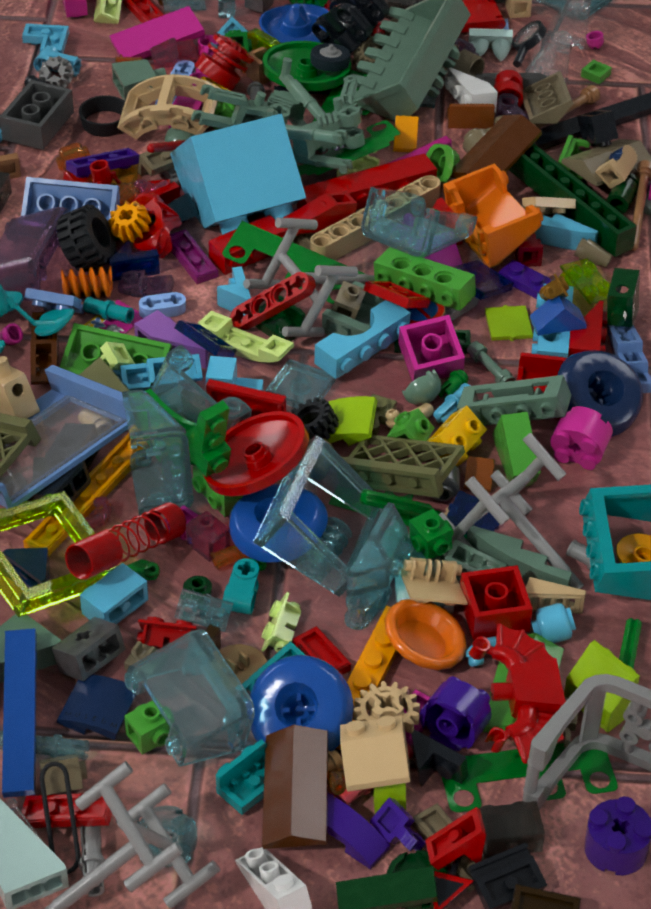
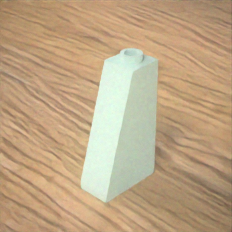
M0 799V896L6 909L19 908L68 888L69 881L65 864Z

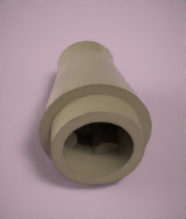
M582 238L574 256L579 258V261L600 265L605 268L608 267L613 256L590 238L588 240Z

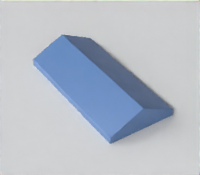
M26 177L20 225L56 229L57 220L61 215L87 204L98 208L108 221L111 218L110 211H116L117 205L120 206V188L118 185Z

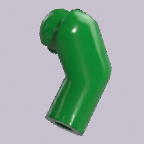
M140 559L127 565L148 581L155 580L160 574V568L155 562Z

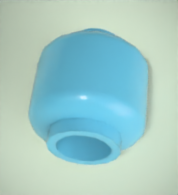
M562 603L537 609L535 613L536 620L531 621L534 633L554 644L569 640L572 637V631L576 630L570 607L565 608Z

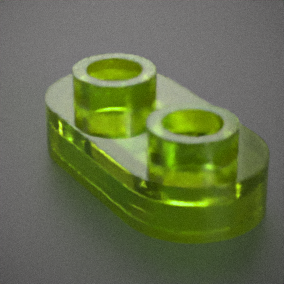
M258 28L247 32V37L252 42V50L260 47H265L268 50L280 44L277 39Z

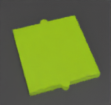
M503 305V307L485 308L491 341H514L515 339L533 338L526 305Z

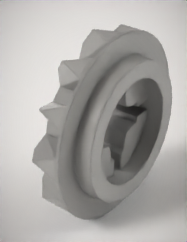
M59 55L57 57L49 56V59L42 62V66L38 70L40 80L48 81L51 85L66 88L73 78L71 63ZM50 69H58L61 78L55 75L52 76Z

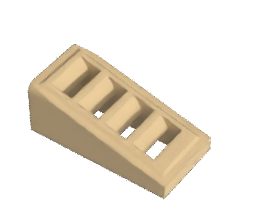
M529 577L526 591L533 608L532 612H536L537 609L562 603L565 608L570 607L571 613L582 614L586 596L585 590Z

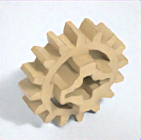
M382 681L381 687L378 688L372 683L369 686V692L362 689L360 691V698H355L353 719L368 721L379 719L383 716L395 717L402 715L405 731L412 734L414 725L419 724L420 703L416 702V694L409 695V687L405 686L402 689H398V682H394L390 687L387 686L385 681Z

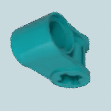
M243 558L234 564L229 583L226 585L223 595V610L252 615L259 589V581L257 579L259 565L256 561L250 558Z

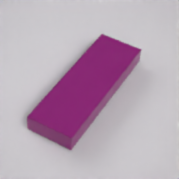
M186 229L170 234L172 242L171 252L196 284L219 277V270Z

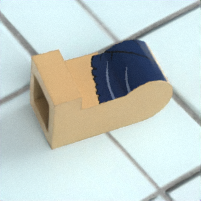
M625 145L610 154L609 161L600 165L595 172L611 189L626 180L637 162V153L634 148Z

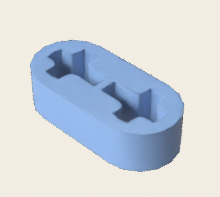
M178 292L142 297L139 300V315L144 318L157 310L167 317L182 315L186 311V297Z

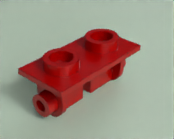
M147 617V620L138 619L143 632L138 631L137 642L141 641L150 647L163 649L164 640L170 639L169 650L183 652L195 650L197 638H193V636L200 637L197 626H193L192 622L177 620L176 623H168L159 617Z

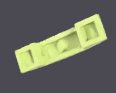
M210 311L196 324V328L216 345L239 357L252 361L267 363L280 361L294 347V342L276 335H272L266 340L233 327L232 318L214 311Z

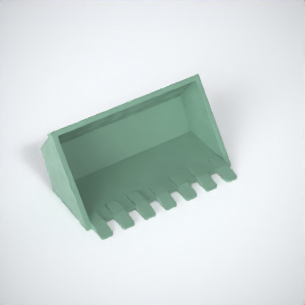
M423 0L406 9L390 7L388 15L399 20L397 23L387 20L382 21L380 29L391 32L390 36L376 33L372 39V42L383 46L382 50L367 47L364 55L375 59V62L371 63L361 60L356 66L358 70L368 74L366 77L352 74L353 78H357L358 87H360L355 92L354 103H357L358 106L365 110L395 121L396 115L410 116L416 112L426 95L433 98L437 97L440 92L431 85L441 89L444 86V81L441 77H444L447 71L443 67L453 68L456 64L447 56L458 60L460 52L454 44L471 15L462 0Z

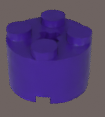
M449 677L437 688L421 709V725L423 728L425 726L428 727L431 732L430 738L454 751H460L465 747L469 749L491 720L490 696L486 691L477 689L457 677Z
M623 796L598 804L589 814L585 835L584 850L588 860L597 869L603 872L605 869L614 871L615 875H629L638 871L644 865L650 849L651 818L630 797Z

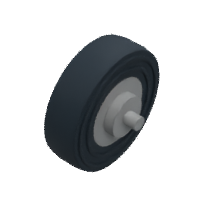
M323 43L312 48L310 61L315 68L323 71H342L350 64V51L338 44Z

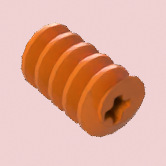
M111 266L108 273H105L103 267H99L98 274H95L93 267H90L88 275L85 274L83 268H80L78 275H75L73 269H69L68 276H65L61 269L63 294L72 295L74 293L75 297L80 299L82 293L87 298L91 297L92 292H94L96 298L100 299L101 293L104 291L106 297L110 298L113 290Z

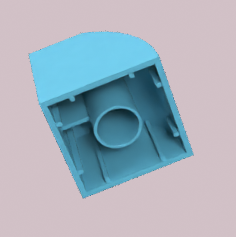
M282 113L191 136L170 153L184 194L189 193L199 213L196 216L204 229L219 225L222 235L237 229L241 221L249 223L247 217L264 213L265 216L271 215L275 220L278 217L283 218L294 212L292 205L306 198Z

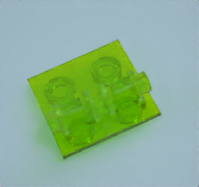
M588 258L560 266L563 271L560 276H563L568 286L576 287L589 305L598 303L600 300H607L610 283L597 271L596 265L589 261Z

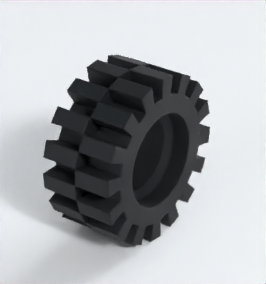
M314 398L313 402L311 399H308L306 404L303 405L301 402L298 404V409L293 408L291 410L293 414L302 420L308 431L309 439L325 438L328 440L331 438L329 434H334L336 432L335 427L339 425L337 422L339 421L329 402L323 398L321 400Z

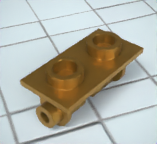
M556 273L549 276L551 282L544 285L539 291L540 297L543 300L553 299L560 294L563 297L569 296L566 292L569 289L567 282L563 276L557 277Z

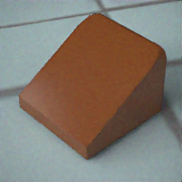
M468 456L464 489L470 490L465 482L474 476L487 492H491L493 479L490 476L494 473L495 460Z

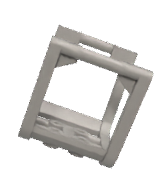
M609 674L594 675L585 679L531 741L523 788L522 811L535 817L558 782L582 752L587 750H600L651 771V742L648 746L650 752L635 746L640 737L651 741V720L644 719L648 708L651 709V689ZM607 692L631 701L623 714L626 722L619 733L621 740L599 733ZM585 705L580 735L571 741L539 779L540 771L543 772L551 760L559 737Z

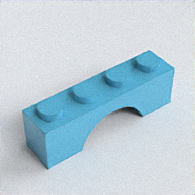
M384 300L371 309V328L366 332L352 336L332 333L316 343L314 364L333 378H339L398 340L399 327L410 324L411 313L397 304Z

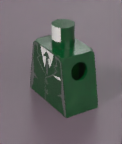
M614 268L607 297L608 325L618 327L633 326L639 311L640 270ZM622 286L629 289L626 293H620Z

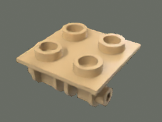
M410 557L409 560H404L403 568H399L410 600L418 603L440 602L449 606L456 604L467 605L468 602L456 577L461 576L462 565L457 564L456 561L442 560L440 562L439 559H435L432 568V559L426 560L425 558Z

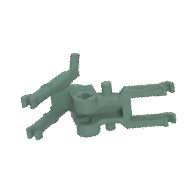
M285 57L283 58L279 79L288 91L274 90L267 101H264L266 94L258 91L255 100H248L245 94L214 88L211 85L204 84L200 94H208V99L234 104L233 114L229 118L195 110L191 120L199 119V125L222 129L267 117V110L275 109L276 115L282 113L285 124L289 120L292 125L303 126L307 124L303 120L306 108L315 119L316 115L321 117V114L326 116L327 113L301 83L291 76L292 59ZM318 149V152L322 153L323 149Z
M353 75L344 78L340 97L333 98L334 111L331 114L327 113L326 116L321 114V117L316 115L317 121L303 126L285 124L289 139L293 140L294 148L292 150L296 163L338 169L339 173L347 174V169H353L351 159L315 154V150L322 147L324 152L326 149L328 151L332 150L331 148L337 149L338 146L343 148V145L347 149H356L365 144L363 130L358 128V125L361 123V114H363L362 107L353 101L358 86L357 78H353ZM275 109L267 110V117L276 115Z

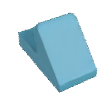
M242 266L232 267V278H228L229 285L217 287V304L231 312L236 306L251 298L249 289L243 286L245 275Z

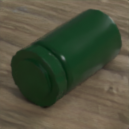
M629 173L624 182L613 187L606 199V202L621 214L628 210L638 191V177L635 174Z

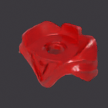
M141 193L130 204L136 200L137 203L146 207L150 218L155 215L156 219L154 224L151 222L148 225L149 232L142 233L143 239L140 237L135 238L133 246L138 250L147 251L157 255L159 258H164L172 251L170 231L180 227L182 221L180 216L167 206L157 193Z

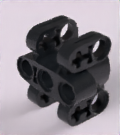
M333 0L329 6L330 11L318 17L311 29L321 43H333L344 46L351 54L363 41L368 39L373 33L375 26L387 16L389 6L384 0ZM319 25L324 27L326 31L322 30Z

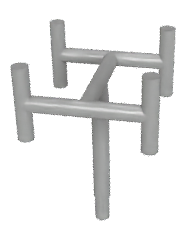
M276 218L275 226L277 228H288L263 278L245 279L243 282L244 288L268 289L283 281L273 279L281 263L291 276L301 272L287 255V252L299 229L316 230L318 227L317 220ZM317 265L315 272H305L315 279L316 284H323L319 292L315 289L309 296L313 304L300 327H283L282 335L284 337H323L325 334L324 328L312 326L335 285H342L343 280L351 284L354 281L365 284L368 281H375L374 275L358 274V269L355 266Z
M529 433L523 439V442L537 457L521 474L509 482L499 469L496 470L490 477L501 489L492 496L472 476L465 484L479 499V502L456 527L443 512L439 516L451 524L454 531L452 541L454 542L456 539L470 547L472 545L466 540L464 535L487 513L490 512L501 526L511 519L542 555L548 556L547 561L552 567L572 572L565 561L526 518V515L533 508L519 492L542 467L545 466L558 481L567 474L533 434ZM572 572L570 587L582 588L584 584Z
M125 761L78 797L75 803L81 811H84L100 797H103L116 818L117 825L124 831L129 842L59 895L44 909L69 908L137 854L144 866L123 881L124 885L130 892H133L171 863L183 884L163 898L165 904L170 909L215 876L221 869L212 860L195 874L190 870L181 855L183 849L176 841H172L152 809L172 793L165 783L130 810H126L113 789L114 786L133 772L131 766ZM143 817L149 828L135 821ZM148 844L163 851L155 856Z

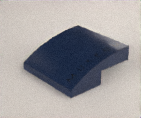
M91 675L85 681L78 680L56 723L83 735L89 729L115 741L125 720L124 715L128 714L138 694L139 687L100 675Z

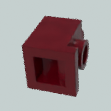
M535 232L514 250L515 260L527 267L542 265L543 244H541L540 239L536 238Z

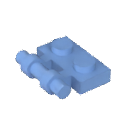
M26 288L24 298L32 301V306L48 311L53 309H73L75 313L84 314L85 312L83 304H81L82 300L75 296Z

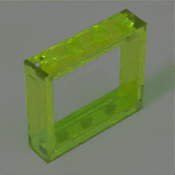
M64 491L53 495L47 494L34 501H24L18 506L8 509H0V532L55 515L74 542L95 534L94 530ZM0 550V593L19 618L80 596L88 586L95 584L106 573L118 567L119 564L86 580H80L70 573L28 588Z

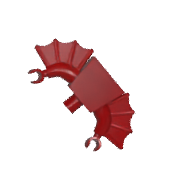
M498 623L495 647L491 646L490 641L486 637L480 636L472 643L473 647L469 651V655L473 659L480 660L485 654L492 655V659L505 665L508 670L506 682L491 684L492 701H509L511 716L516 721L505 727V730L493 727L484 742L494 741L495 743L491 751L498 753L507 739L514 740L522 762L527 764L532 739L566 702L557 659L548 654L545 643L532 639L525 633L524 629H509ZM563 733L561 734L557 742L564 740Z

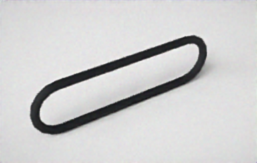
M58 761L50 762L42 768L40 773L49 848L55 854L44 779L46 771L52 766H57L64 774L76 855L74 865L67 870V874H70L78 868L81 857L70 779L67 768Z

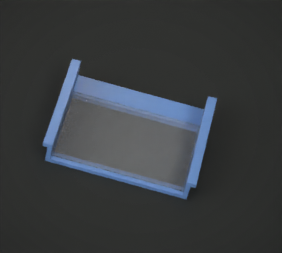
M55 365L45 369L51 390L36 400L40 412L28 418L33 422L41 440L35 447L27 445L1 476L0 505L6 507L8 512H11L134 426L136 423L129 405L133 402L132 396ZM16 442L5 445V448L14 446Z

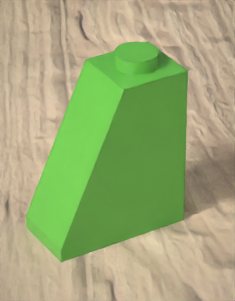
M528 412L501 415L492 434L509 482L521 474L537 457L523 442V439L529 433H532ZM539 471L525 487L534 484V482H536V480L538 479L541 471Z

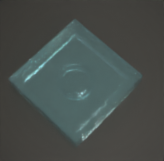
M289 359L265 391L286 396L287 405L299 408L298 404L302 402L304 405L308 399H311L313 402L314 398H319V400L324 398L336 379L321 369Z

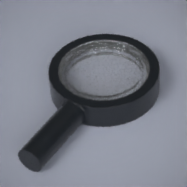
M541 21L530 22L514 36L512 46L517 51L513 62L515 67H521L527 51L535 47L545 36L547 29Z

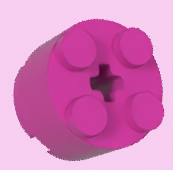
M582 406L572 407L571 411L566 412L565 417H560L551 437L550 443L555 452L554 458L561 463L571 461L580 464L584 469L593 470L601 461L613 433L609 421L605 423L601 420L602 415L593 409Z

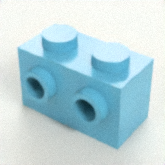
M124 563L120 564L114 570L108 571L103 578L92 586H88L80 594L82 614L89 620L97 617L115 624L119 623L148 601L147 580Z

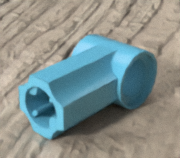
M52 46L44 47L33 62L34 68L38 71L42 66V62L47 61L49 56L57 57L59 55L71 63L74 77H77L81 67V59L59 53ZM50 69V71L59 73L58 69Z

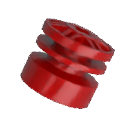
M215 32L212 38L219 46L212 42L207 44L214 54L210 55L202 52L194 65L219 85L234 91L241 80L235 69L247 71V66L241 60L252 64L254 58L238 42Z

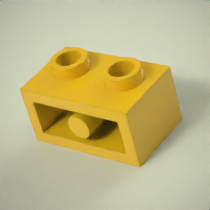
M466 405L452 413L427 441L463 445L465 453L456 464V466H459L468 458L466 453L481 444L483 440L480 437L488 429ZM444 454L439 457L443 458L452 454Z

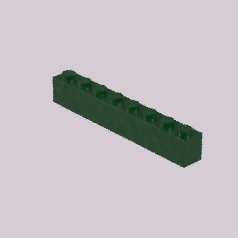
M534 143L509 169L510 172L541 197L576 199V208L566 209V214L563 215L597 230V243L614 257L633 249L637 226Z

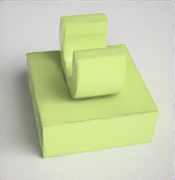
M106 342L100 347L103 352L100 358L109 363L112 370H119L120 365L135 364L123 343Z

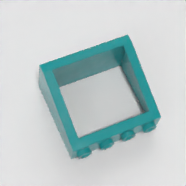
M651 484L590 488L586 498L580 502L579 514L583 516V536L587 540L586 556L590 558L591 567L589 575L590 579L593 580L595 592L651 600V561L616 564L607 515L651 522Z

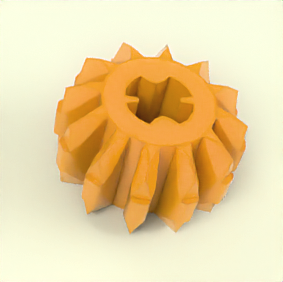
M136 200L131 204L125 201L123 206L117 205L116 211H110L111 218L108 222L111 226V232L124 243L128 239L134 243L137 237L143 239V232H149L148 225L151 224V218L146 207L137 203Z

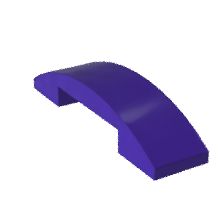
M328 793L327 833L345 845V853L371 870L390 849V844L359 813Z

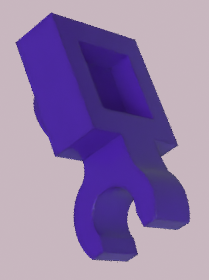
M388 798L369 821L391 844H396L400 840L409 851L413 849L415 851L422 850L426 845V841L409 828L415 819L393 798Z

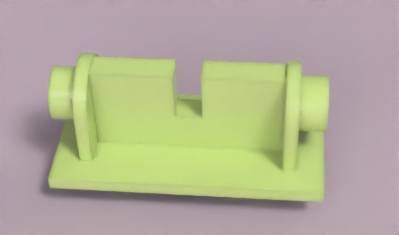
M286 592L281 601L275 600L270 609L269 616L272 617V620L266 624L261 638L265 639L261 650L263 652L268 646L274 647V650L279 652L290 641L292 642L295 633L293 630L297 626L301 609L298 603L287 601L289 592Z

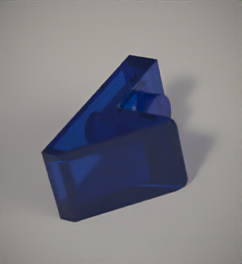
M126 242L109 259L113 282L160 274L157 249L132 253L130 243Z

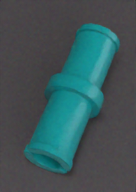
M87 297L83 304V309L86 313L100 315L105 320L114 319L130 324L134 318L133 308L117 305L112 300L102 301L93 297Z

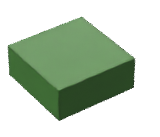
M592 60L581 70V77L601 84L611 75L612 67Z

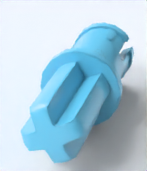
M464 383L453 394L446 396L445 402L433 413L438 423H444L452 413L458 411L457 406L463 388L471 385Z

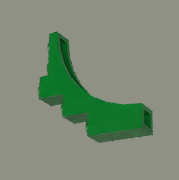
M151 388L132 397L133 402L129 405L136 423L134 426L163 461L170 457H175L184 469L191 465H196L205 477L213 473H220L227 468L231 448L225 442L230 408L223 400L200 412L197 423L175 413L162 402Z

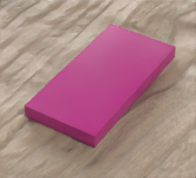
M187 6L112 34L109 37L121 60L125 62L142 60L205 36V31L191 8Z

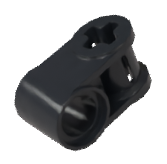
M189 193L167 204L180 216L182 223L199 215ZM153 215V216L151 217V222H152L153 224H154L155 219H156V218H155V215Z

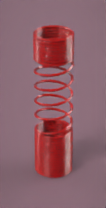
M171 502L164 503L150 509L148 512H144L140 516H135L121 524L114 525L110 529H105L68 546L65 552L67 568L76 578L80 580L89 579L117 566L120 562L127 561L129 557H136L139 553H145L149 548H155L158 544H164L180 537L186 530L185 515L176 504ZM161 514H162L163 516H165V518L167 519V521H168V523H169L170 533H169V528H168V526H167V523L165 522V520L163 519V517H161ZM141 518L144 519V527L139 523ZM161 520L164 522L166 529L162 525ZM131 523L136 524L137 535L129 528ZM138 526L142 527L145 531L148 545L142 541ZM121 527L127 528V539L119 532ZM129 530L136 537L138 549L132 545L129 539ZM119 535L126 541L128 553L123 550L119 541ZM150 538L156 542L155 545L150 546ZM139 540L146 546L144 550H140ZM129 543L137 551L134 555H130Z

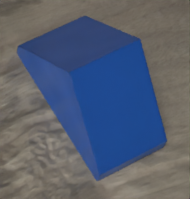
M561 294L553 299H548L530 315V320L537 335L587 329V323L580 308Z

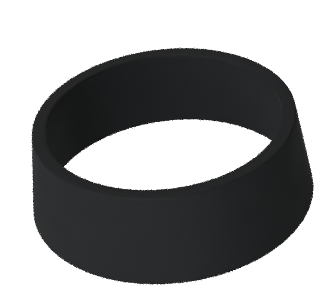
M109 95L95 96L84 101L79 107V115L84 130L89 134L102 137L122 132L117 128L119 120L111 123H94L86 118L100 111H112L121 115L125 101Z

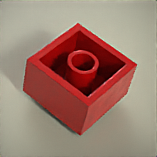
M518 565L461 573L460 586L468 602L467 605L462 604L473 640L480 636L486 638L496 636L498 623L509 629H524L525 632H530L533 608Z

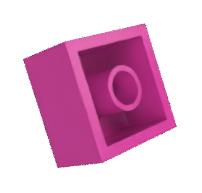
M450 315L399 327L398 343L412 381L426 375L427 371L432 372L433 369L436 370L440 379L450 377V373L454 370L464 369L465 356Z

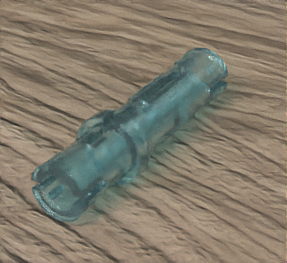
M0 730V749L3 750V731ZM54 734L53 737L36 735V754L50 755L51 758L77 754L78 759L85 761L88 758V754L85 753V751L89 752L90 745L88 740L63 738L60 734Z

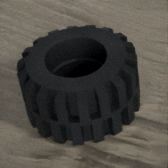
M84 205L61 215L57 220L56 230L60 247L66 259L77 271L83 268L86 273L90 267L96 269L115 259L116 242L111 232V226L106 217L94 205Z

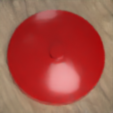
M273 411L247 418L226 431L225 442L231 448L227 468L220 473H213L208 477L204 476L214 492L224 496H243L263 490L281 480L298 465L308 448V431L302 420L289 412Z

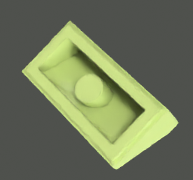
M96 0L93 22L118 24L122 0Z

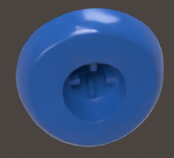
M296 3L283 5L264 12L259 18V25L265 37L275 45L290 41L320 42L311 28L318 17L329 11L324 7L314 4ZM319 25L322 30L326 31L324 27Z
M273 484L258 492L244 495L236 502L230 514L229 531L236 547L246 556L261 562H283L303 554L320 539L328 523V513L325 505L313 492L298 486Z
M307 655L285 657L267 667L257 678L251 690L248 702L250 728L257 742L260 739L266 742V735L291 725L327 730L328 750L332 752L340 745V725L352 721L353 697L344 677L326 661Z

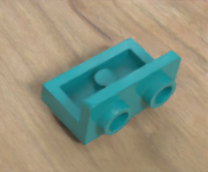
M262 739L254 745L247 746L236 759L222 765L216 773V793L241 815L264 798L266 742Z

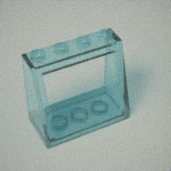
M315 435L309 442L306 453L301 461L283 478L253 542L340 597L347 589L353 590L358 583L360 576L357 573L368 560L369 556L366 552L376 541L377 535L374 533L385 519L383 515L384 509L361 504V492L364 489L374 490L324 439ZM307 480L367 518L347 566L293 513Z

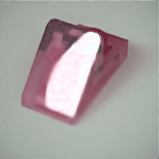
M174 37L150 48L155 69L174 67L181 60H189L195 63L198 59L193 39L176 42Z

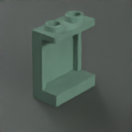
M357 281L352 283L361 288H364L365 285ZM366 292L355 319L327 308L322 313V327L325 330V334L329 336L332 333L352 336L366 332L371 328V309L385 299Z

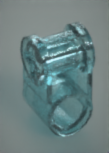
M363 575L346 597L348 611L344 616L345 624L354 630H362L368 627L374 617L388 603L392 588L369 576Z

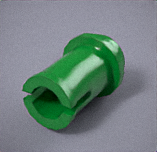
M460 369L452 371L450 377L441 385V392L438 395L442 398L446 393L447 395L453 394L462 384H468V375Z

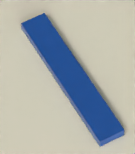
M35 628L5 631L2 794L4 798L36 794L37 633Z

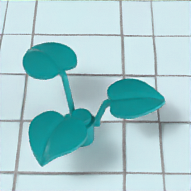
M0 284V317L16 309L33 326H36L34 331L38 336H49L58 332L70 321L75 313L73 309H55L44 313L39 320H34L20 307L24 299L22 293L6 291ZM0 340V353L6 345L4 340Z

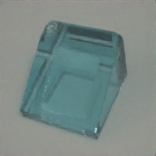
M218 0L219 18H234L236 0Z

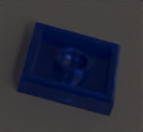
M478 260L453 267L475 274V297L480 300L511 291L514 282Z
M179 320L174 327L214 356L233 358L237 352L236 348L199 323Z

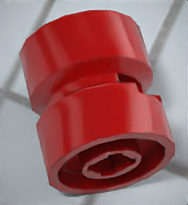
M514 70L500 72L495 78L494 86L498 92L497 108L505 112L515 111L523 103V78L521 74Z

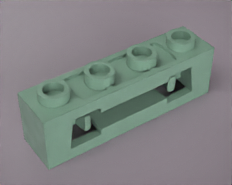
M564 375L467 386L463 388L457 410L467 405L484 426L497 424L501 415L528 412L529 420L558 418L566 416L572 395ZM547 385L544 393L541 391L540 388H536V390L534 391L535 386ZM492 392L494 396L489 398V394H484L483 400H479L477 394Z

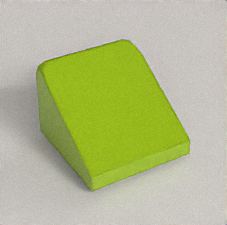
M406 783L373 788L374 814L377 813L388 798L395 799L406 810Z

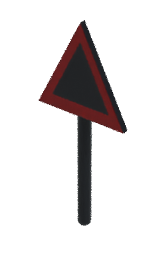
M462 856L453 861L449 874L435 871L438 902H433L434 909H445L474 883V880L455 876Z

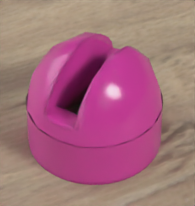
M592 31L586 35L587 44L591 49H594V47L600 49L604 44V36L601 31Z
M11 323L2 329L0 338L4 340L6 345H15L23 339V332L17 324Z

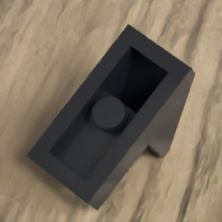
M417 730L413 731V750L420 786L426 783L435 770L443 778L452 779L462 784L468 777L467 757Z

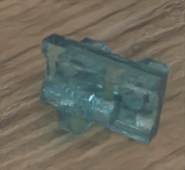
M183 588L174 618L205 627L211 624L220 628V631L225 632L233 602L212 597V594L206 593L205 595Z

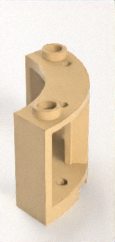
M179 74L160 75L146 79L128 92L117 128L136 140L144 133L155 130L158 126L171 125L173 129L183 130L194 135L202 134L209 126L199 125V119L191 120L195 109L172 105L174 96L199 100L204 103L202 107L203 112L214 114L217 101L208 99V94L206 93L201 95L200 91L204 84L211 85L214 88H221L209 81ZM158 100L157 105L149 106V104Z

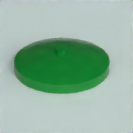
M290 41L277 44L265 52L263 55V72L274 83L286 87L279 79L282 71L283 58L288 57L292 59L291 76L297 79L307 91H322L338 87L344 83V78L350 76L351 61L349 66L342 71H323L315 68L310 61L312 48L323 43Z

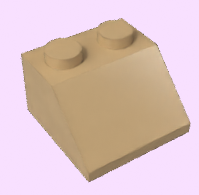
M402 715L395 717L383 716L379 719L368 721L355 720L340 725V744L347 792L410 782L408 745Z

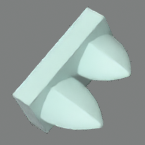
M469 28L468 48H471L480 57L488 48H492L494 55L501 62L506 58L511 49L513 30Z

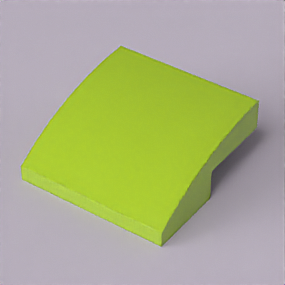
M355 396L328 401L339 421L337 422L339 425L335 427L336 432L334 434L330 433L331 438L326 441L331 444L343 439L350 446L372 437L378 402L375 397Z

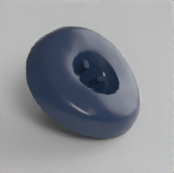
M588 350L575 353L562 363L557 376L564 375L572 395L567 412L576 406L587 407L599 412L602 415L600 419L605 423L609 421L612 426L613 433L611 437L623 433L634 423L642 407L643 389L638 376L625 361L605 351Z

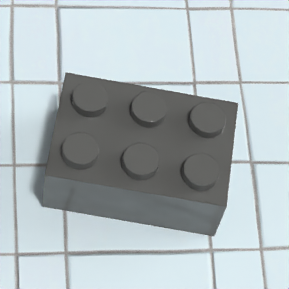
M30 80L0 115L2 140L44 150L74 113L72 89Z

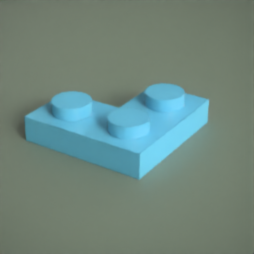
M26 24L22 40L23 43L41 44L40 52L44 47L52 46L59 53L63 54L69 36V26Z

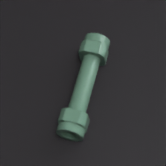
M475 341L468 346L467 352L470 354V357L475 362L480 361L495 376V383L515 381L513 374L508 369L502 370L487 354V348L482 343Z

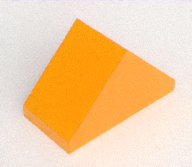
M396 115L395 128L400 134L394 136V152H412L416 150L419 117Z

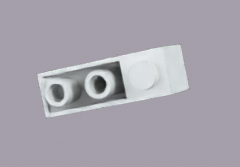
M448 68V74L445 77V87L460 104H494L496 113L498 92L490 83L456 69Z
M262 847L252 849L244 856L235 860L238 868L265 909H313L307 886L267 849Z

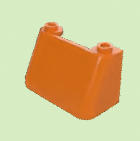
M495 163L443 184L445 202L464 225L463 240L488 268L499 265L541 227V221H543L542 212L538 207L535 208L533 205H528L524 209L507 191V184H509L508 176Z

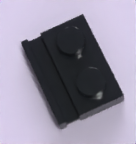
M527 843L472 864L466 869L467 873L474 880L473 885L485 909H498L512 903L516 884L541 890L546 888L547 883L534 857L530 855Z

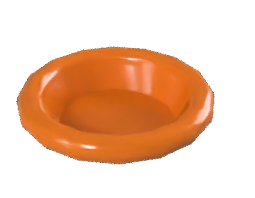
M410 599L400 600L389 608L385 617L386 635L393 648L406 660L419 667L431 670L450 669L462 661L467 649L465 633L459 622L446 609L433 602L418 603Z

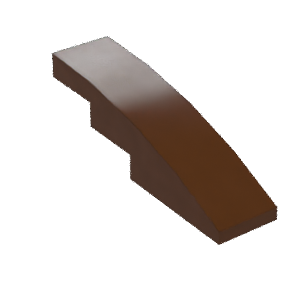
M32 312V318L39 320L46 312ZM32 325L30 340L31 385L49 384L45 369L51 365L58 367L59 331L49 336H38L34 331L36 326Z

